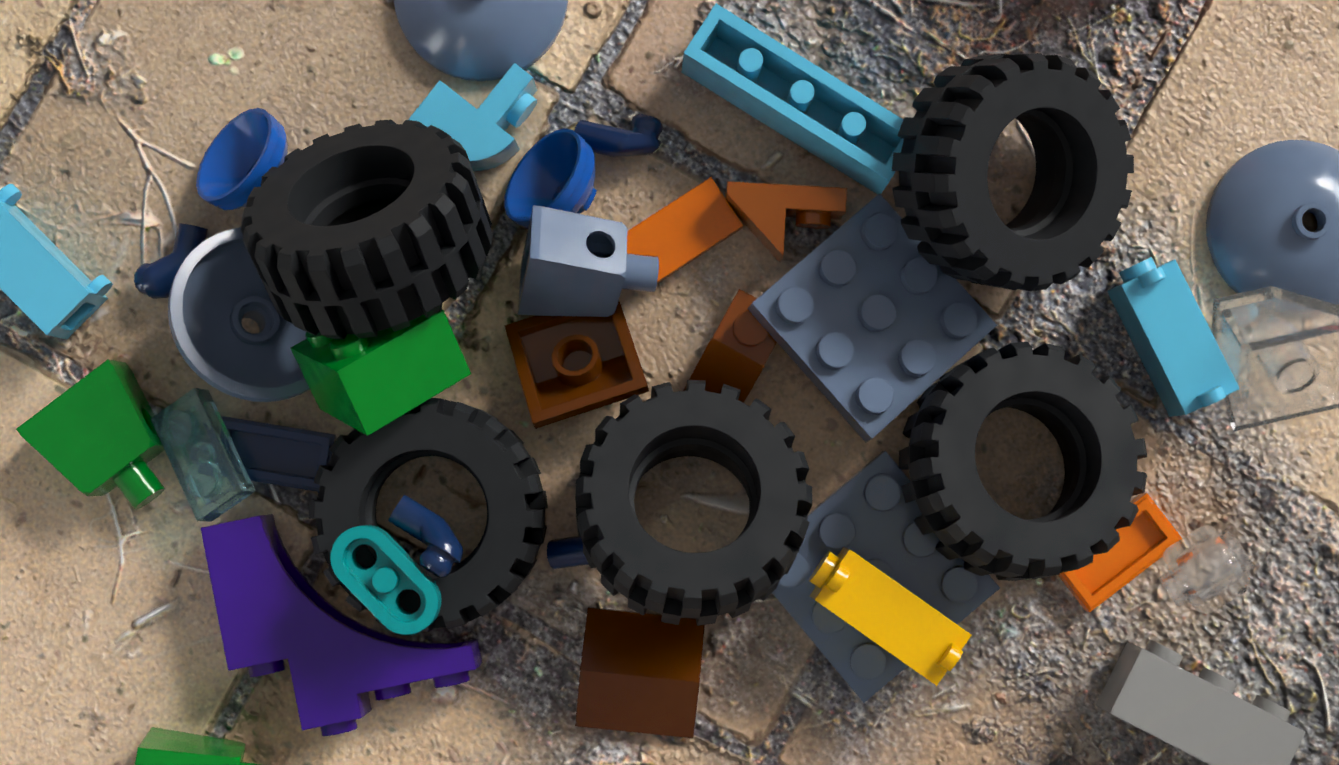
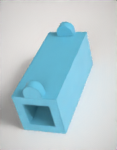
M8 184L0 190V289L46 335L67 340L108 299L105 294L111 289L113 283L105 275H100L91 281L15 205L21 198L22 193L14 184Z
M1150 257L1119 272L1124 283L1107 292L1169 417L1187 415L1197 409L1214 404L1224 399L1226 395L1240 389L1175 259L1156 266L1153 258Z

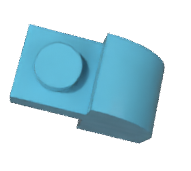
M514 63L480 107L476 109L439 80L408 120L419 121L427 127L432 125L446 132L466 150L473 171L489 170L502 165L520 150L515 138L505 130L510 124L518 128L529 117L537 104V99L533 97L537 87L534 78Z

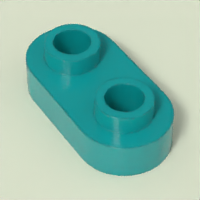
M361 525L344 531L336 539L330 556L334 574L387 629L397 634L411 635L424 630L435 621L441 608V593L438 585L386 531L372 525ZM363 544L370 545L376 551L377 560L371 568H364L357 562L356 553ZM411 589L419 594L421 605L417 612H407L401 607L400 595L404 590Z

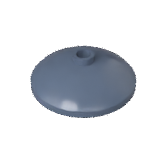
M394 0V6L399 25L414 50L427 63L441 72L456 78L470 81H493L502 79L514 63L523 70L527 69L550 49L565 21L568 0Z
M1284 140L1270 143L1255 149L1239 159L1226 171L1217 184L1209 203L1206 219V236L1209 251L1221 277L1228 286L1249 303L1266 311L1285 315L1312 314L1339 305V151L1337 149L1308 140ZM1305 212L1312 213L1317 219V228L1314 232L1308 231L1303 226L1302 217Z
M241 227L220 232L200 243L185 258L178 269L168 298L169 326L173 340L183 359L209 385L223 393L243 400L256 402L281 401L310 390L290 347L306 339V331L284 320L276 311L243 242ZM250 318L256 321L259 326V333L247 332L242 326V319Z

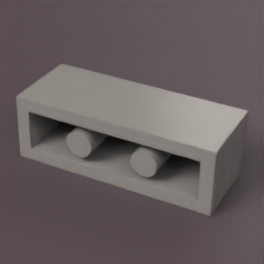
M1149 640L1145 649L1128 642L1126 643L1096 706L1209 765H1290L1306 733L1286 722L1291 711L1259 695H1256L1253 703L1250 704L1232 694L1237 683L1205 667L1202 668L1199 677L1178 667L1183 656L1155 641Z

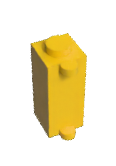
M843 547L837 556L829 551L809 578V582L816 586L810 594L812 599L936 686L946 672L951 671L962 656L963 647L972 636L969 632L848 548Z

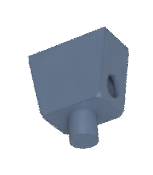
M533 205L521 260L518 315L596 317L613 315L622 289L655 292L659 273V258L657 256L628 254V229L622 222Z

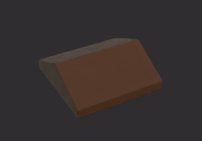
M618 301L615 313L608 317L532 316L504 325L535 429L628 399L634 394L640 395L649 392L620 301Z
M588 607L580 666L575 726L693 738L705 625L697 626L696 618H680L679 625L661 622L662 614L645 613L643 616L633 611Z

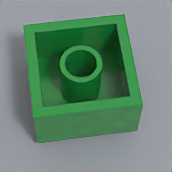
M440 310L428 318L422 315L409 321L411 326L395 332L392 328L380 330L377 336L369 338H358L354 334H347L345 339H330L321 335L320 332L317 335L306 332V339L290 347L320 410L368 436L469 376L471 372L444 310Z

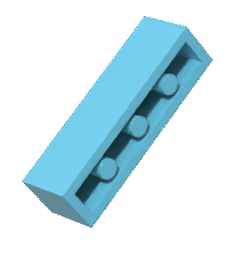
M715 3L684 51L681 72L877 195L881 194L896 172L892 171L893 152L901 153L904 139L898 137V132L903 119Z

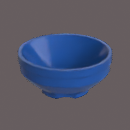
M261 108L249 109L232 119L214 138L200 163L196 180L199 196L209 204L223 210L246 207L252 189L254 187H261L262 176L272 166L278 168L282 165L284 157L288 155L287 137L282 124L273 115Z
M571 129L556 130L539 140L521 159L510 178L504 197L506 215L516 224L528 229L533 205L578 214L587 211L596 195V189L593 188L595 157L592 147Z

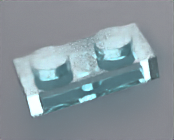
M193 388L151 418L197 521L212 522L256 492L209 390Z

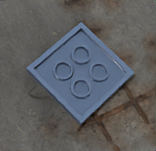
M880 193L747 308L865 443L873 439L997 326L955 278L942 273L940 265L929 264L918 253L917 245L921 241L908 239L901 225L902 218Z
M882 451L809 512L807 521L810 523L799 552L788 574H784L777 588L772 592L863 703L908 665L810 597L816 586L809 582V578L829 551L837 556L843 547L852 550L956 624L960 623L1000 589L990 575L979 576L964 570V560L961 558L948 560L939 553L935 547L940 540L933 532L922 535L913 521L916 517L922 515L915 500L905 503L901 486L910 483V480L886 451Z

